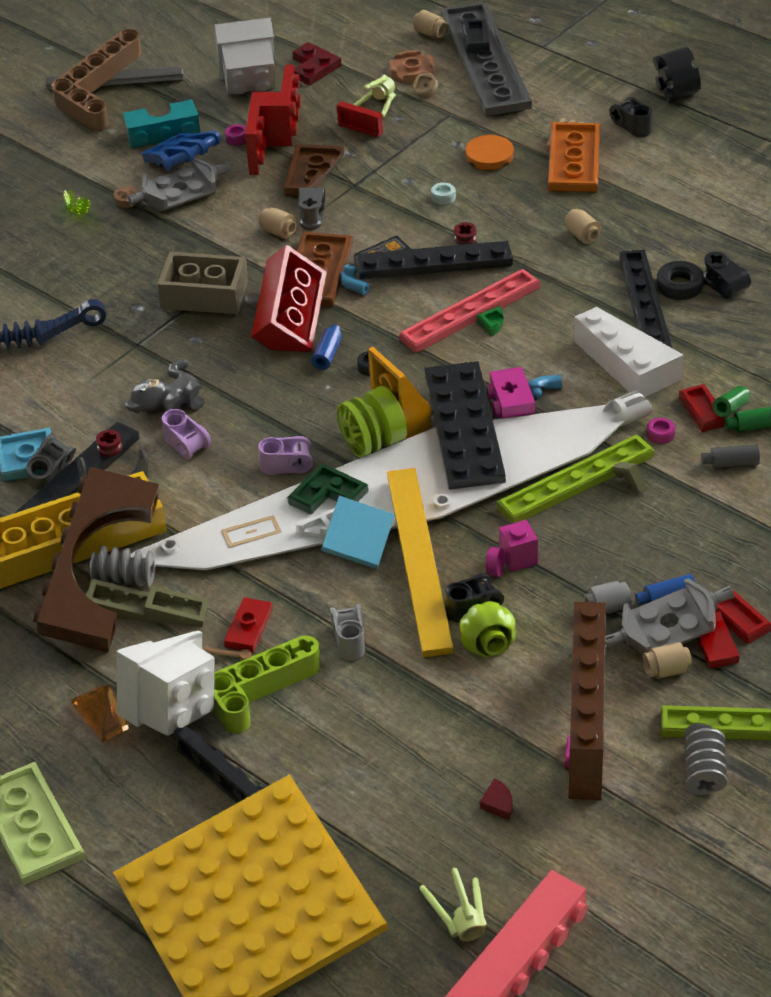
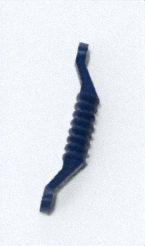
M90 299L83 302L80 307L54 320L40 321V319H35L33 328H31L27 320L24 321L23 329H20L18 323L14 322L12 331L4 323L2 332H0V345L4 342L7 350H10L11 342L14 341L17 347L21 348L22 340L25 339L28 347H31L33 338H36L39 345H43V342L49 340V338L51 339L55 335L81 322L88 326L100 325L106 319L105 306L99 300ZM90 310L99 311V313L94 316L86 314Z

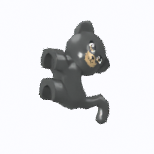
M176 360L169 364L167 371L169 377L176 379L174 382L166 385L159 379L141 380L133 387L130 400L126 402L125 408L134 413L142 411L154 412L163 407L165 412L171 409L181 410V407L185 404L192 410L199 409L205 404V400L199 396V389H202L203 386L197 382L193 375L181 371L188 367L189 363L187 360Z

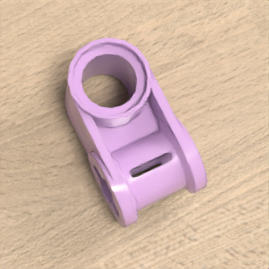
M171 409L162 415L164 441L185 460L192 458L193 453L199 449L211 446V438L206 429L198 425L184 411Z
M304 436L269 437L261 440L258 446L260 471L266 475L308 472L314 464L313 458L309 453L312 448L311 441ZM298 444L301 445V451H298ZM298 458H301V466L299 465Z

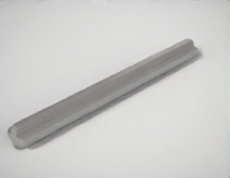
M183 67L120 71L100 87L183 80ZM60 76L46 77L45 84L48 91L52 90L51 85L53 81Z

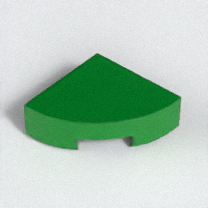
M500 306L477 315V323L491 337L502 329L504 317Z

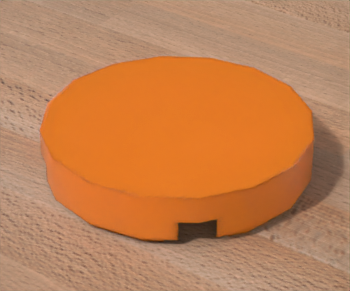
M482 135L473 138L467 143L465 156L469 164L470 162L473 163L474 167L480 170H498L503 168V164L507 162L510 164L512 162L514 147L508 139L502 136Z

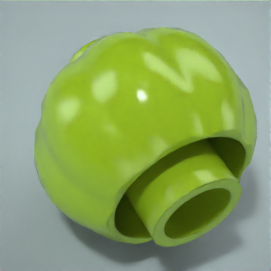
M493 601L473 605L460 620L459 629L462 645L469 652L481 657L488 658L503 654L516 638V621L513 614L506 607L500 606L499 603Z

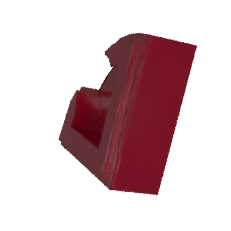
M494 778L480 800V809L510 820L513 812V799L510 790L505 784Z

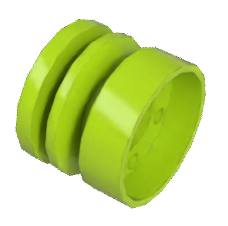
M379 386L364 393L362 398L356 396L349 401L346 400L337 405L336 417L340 432L349 449L359 458L380 450L381 445L388 447L406 439L407 424L404 413L394 394L385 386Z

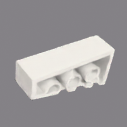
M598 307L575 316L574 342L629 393L638 390L640 394L646 397L682 380L684 355Z

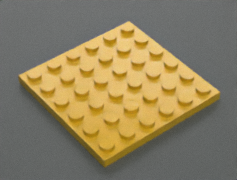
M290 774L113 872L182 997H272L388 930L387 923Z

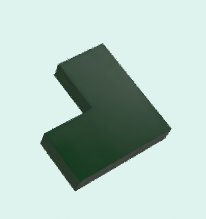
M321 463L287 499L289 505L312 515L328 498L337 501L338 497L342 496L359 502L369 492L368 484Z

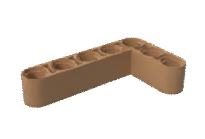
M132 28L120 31L54 80L51 86L55 106L91 130L100 131L105 129L109 124L106 104L102 99L92 94V92L139 58L142 51L138 31Z

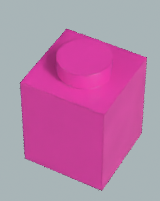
M527 520L499 527V547L504 549L505 564L510 572L538 564V538Z

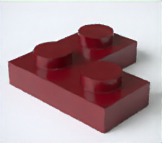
M310 42L292 51L293 60L301 63L300 66L295 68V74H299L300 81L309 86L342 66L341 57Z

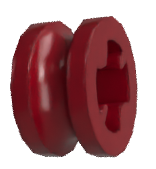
M468 222L457 224L454 227V241L460 245L474 243L477 239L475 225Z
M109 429L100 432L96 436L97 450L100 455L112 457L122 451L121 435L119 432Z

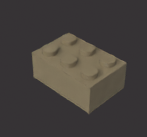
M169 252L157 284L161 309L238 314L248 284L246 257Z

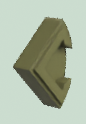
M618 462L612 466L618 479L623 477L631 485L629 488L631 491L640 494L647 489L636 464Z

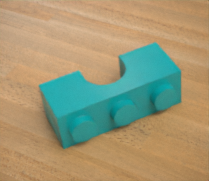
M193 100L169 104L170 112L161 117L149 115L146 108L122 113L125 133L130 148L161 143L178 133H201L199 115Z

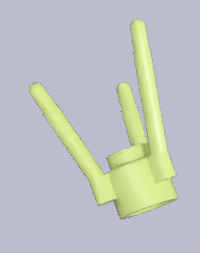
M382 75L379 79L365 85L364 90L370 88L372 90L353 105L360 106L372 96L378 100L387 99L382 110V118H384L392 100L396 97L395 93H393L395 83L386 75Z
M452 868L451 873L462 905L454 911L453 921L426 886H420L419 889L447 925L451 937L459 936L461 941L469 942L480 938L485 933L488 925L483 914L478 878L472 879L474 909L472 905H469L457 868Z

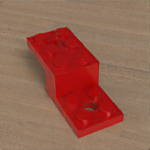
M294 65L284 66L281 92H252L245 131L249 175H259L260 165H264L265 162L264 151H266L267 146H292L293 136H297L301 94H298L297 90L300 86L299 74H295Z

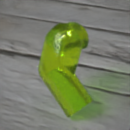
M66 190L62 193V198L68 211L85 214L89 211L91 201L87 197L85 200L83 196L79 197L77 201L73 191Z

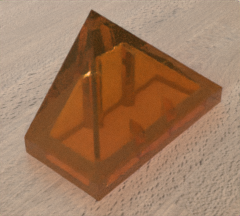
M110 684L98 685L71 699L72 705L102 742L130 728L128 721L117 715V698Z

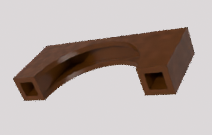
M90 467L87 477L82 476L80 480L78 494L81 495L78 502L74 501L72 503L69 518L72 521L70 527H64L60 541L63 547L61 553L56 552L51 567L54 573L51 579L47 578L42 592L45 599L42 605H37L33 622L37 623L38 635L109 652L117 628V613L99 606L83 593L72 572L74 558L86 539L108 525L125 521L151 523L159 500V484Z
M574 602L568 799L601 800L606 626V603Z

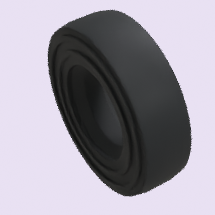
M672 261L664 264L658 270L657 288L660 293L668 298L677 300L690 299L702 291L704 274L702 269L694 263ZM684 277L690 281L687 283H676L670 279Z

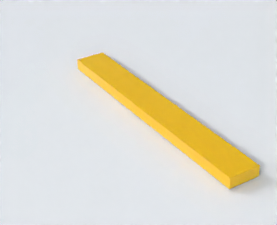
M416 468L387 471V480L422 657L453 654V645Z

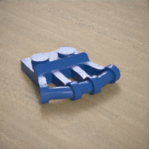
M214 130L196 134L178 133L141 154L144 162H154L155 165L159 167L164 166L166 171H169L177 164L194 160L198 154L203 155L207 153L208 149L211 146H217L222 138L220 133Z

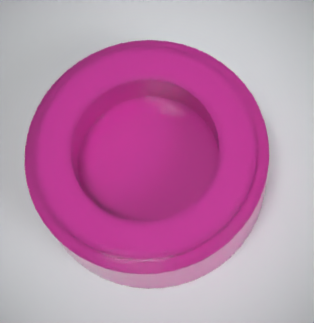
M234 124L227 127L224 131L225 141L230 145L246 143V126Z
M666 418L652 419L647 424L648 439L657 444L671 442L675 437V424Z
M490 547L488 549L486 573L491 577L502 576L505 562L504 549L502 547Z

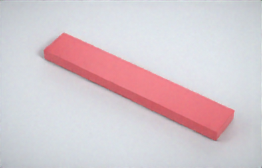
M521 269L399 333V340L413 352L417 353L476 322L477 315L498 306L503 308L539 289L540 281L526 270Z

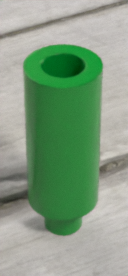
M743 386L733 388L714 400L713 411L719 417L730 415L749 402L750 391Z
M771 407L734 412L733 417L725 418L726 429L735 428L737 432L771 427Z

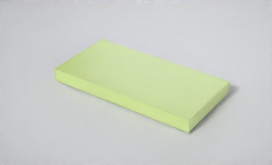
M36 762L0 776V840L23 885L85 859L80 843Z

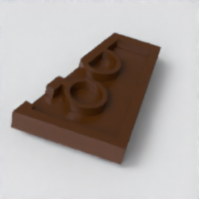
M296 144L284 186L285 196L299 197V188H317L344 155V146Z

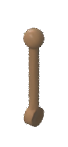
M202 647L210 655L240 658V661L252 657L251 651L247 649L235 652Z

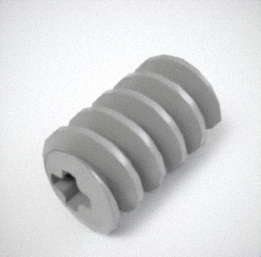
M102 546L99 554L93 552L89 566L90 580L96 579L108 583L113 581L116 585H121L124 582L126 586H133L136 583L138 587H144L147 584L150 588L155 575L153 552L149 550L146 557L142 558L141 550L137 549L134 557H131L129 548H125L122 556H119L118 547H113L111 555H108L107 547Z
M694 723L688 726L684 731L686 790L693 795L703 796L724 789L727 785L724 734L704 723Z

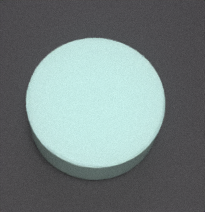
M438 183L431 188V200L436 204L447 205L456 199V189L449 183Z

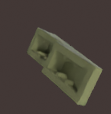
M91 579L86 594L94 603L107 610L116 612L117 619L203 626L210 601L209 599L151 585L148 593L96 579Z

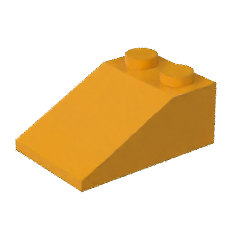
M374 347L369 348L371 390L379 386H385L394 394L405 416L407 424L406 439L431 428L432 409L429 403L424 400L400 370Z

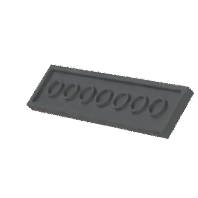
M486 2L441 8V16L448 23L447 30L485 116H497L503 113L532 109V100ZM486 19L490 51L467 52L463 20Z

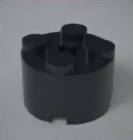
M687 46L653 57V63L659 75L655 77L656 85L659 90L664 89L667 102L695 94L701 89L698 67L694 68L691 61L695 60Z

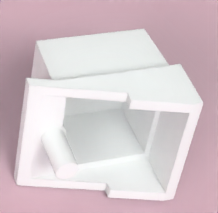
M271 18L215 24L220 80L225 79L227 93L243 94L249 91L262 92L273 89L275 65L274 35Z
M198 630L155 643L147 641L118 650L117 715L137 727L145 724L169 736L177 728H183L213 711L215 657L202 649V632Z

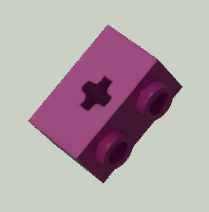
M522 367L490 372V383L486 384V394L488 400H493L492 410L494 418L503 419L535 414V401Z

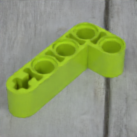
M300 636L214 672L213 712L224 729L235 734L246 731L251 725L250 702L317 674L321 667L318 641L311 636Z

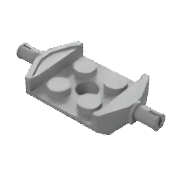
M195 158L191 161V167L182 168L179 171L159 176L153 180H150L147 174H143V190L128 195L127 200L130 206L145 201L146 204H151L158 211H163L217 192L216 180L218 175L230 172V163L226 161L216 166H211L210 163Z
M687 578L684 580L686 588L632 610L628 603L623 605V628L616 633L606 636L605 645L609 649L625 642L627 646L631 645L643 656L651 648L677 642L682 644L715 630V610L718 609L717 604L735 598L734 592L730 585L713 593L708 592L707 589ZM667 621L678 622L670 628L663 626Z

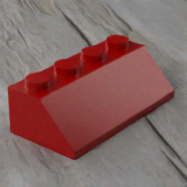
M287 244L270 256L266 261L251 337L270 350L311 351L326 271Z

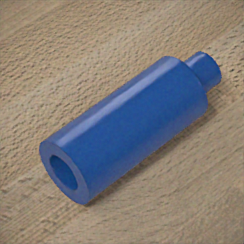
M334 324L326 328L311 359L312 364L318 369L325 370L330 367L342 339L341 328L338 325Z
M691 574L644 586L643 592L635 594L637 605L652 602L686 588L685 579L689 578L694 582L695 580Z

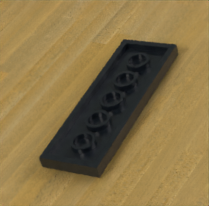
M479 361L424 368L449 490L506 483L505 469Z

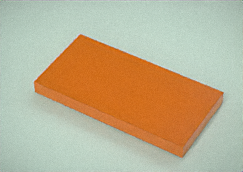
M551 122L548 191L598 192L600 123Z

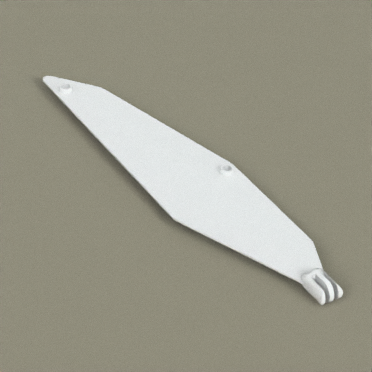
M638 390L611 400L606 405L493 420L505 469L506 483L449 490L436 428L422 432L335 469L368 484L369 492L359 501L360 503L394 514L387 471L416 468L426 520L431 521L443 518L591 454L619 427L651 414L653 407ZM299 483L140 549L142 558H145L150 550L153 552L156 567L210 570L323 545V538L299 535L296 532V524L335 508L337 501L328 498L310 515L288 504L287 497L301 484ZM274 515L282 533L229 548L221 530ZM395 516L390 529L397 528ZM270 519L229 531L227 534L231 542L234 543L273 532L276 529ZM257 529L255 532L246 534V531ZM135 552L130 553L131 557H134Z

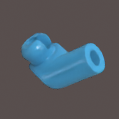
M346 264L340 275L343 287L365 296L368 293L369 284L357 279V268L355 266Z
M561 375L540 376L528 381L533 398H540L541 390L562 389Z

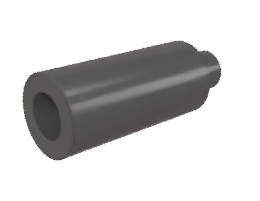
M757 444L711 448L709 453H701V463L712 464V468L759 465V447Z

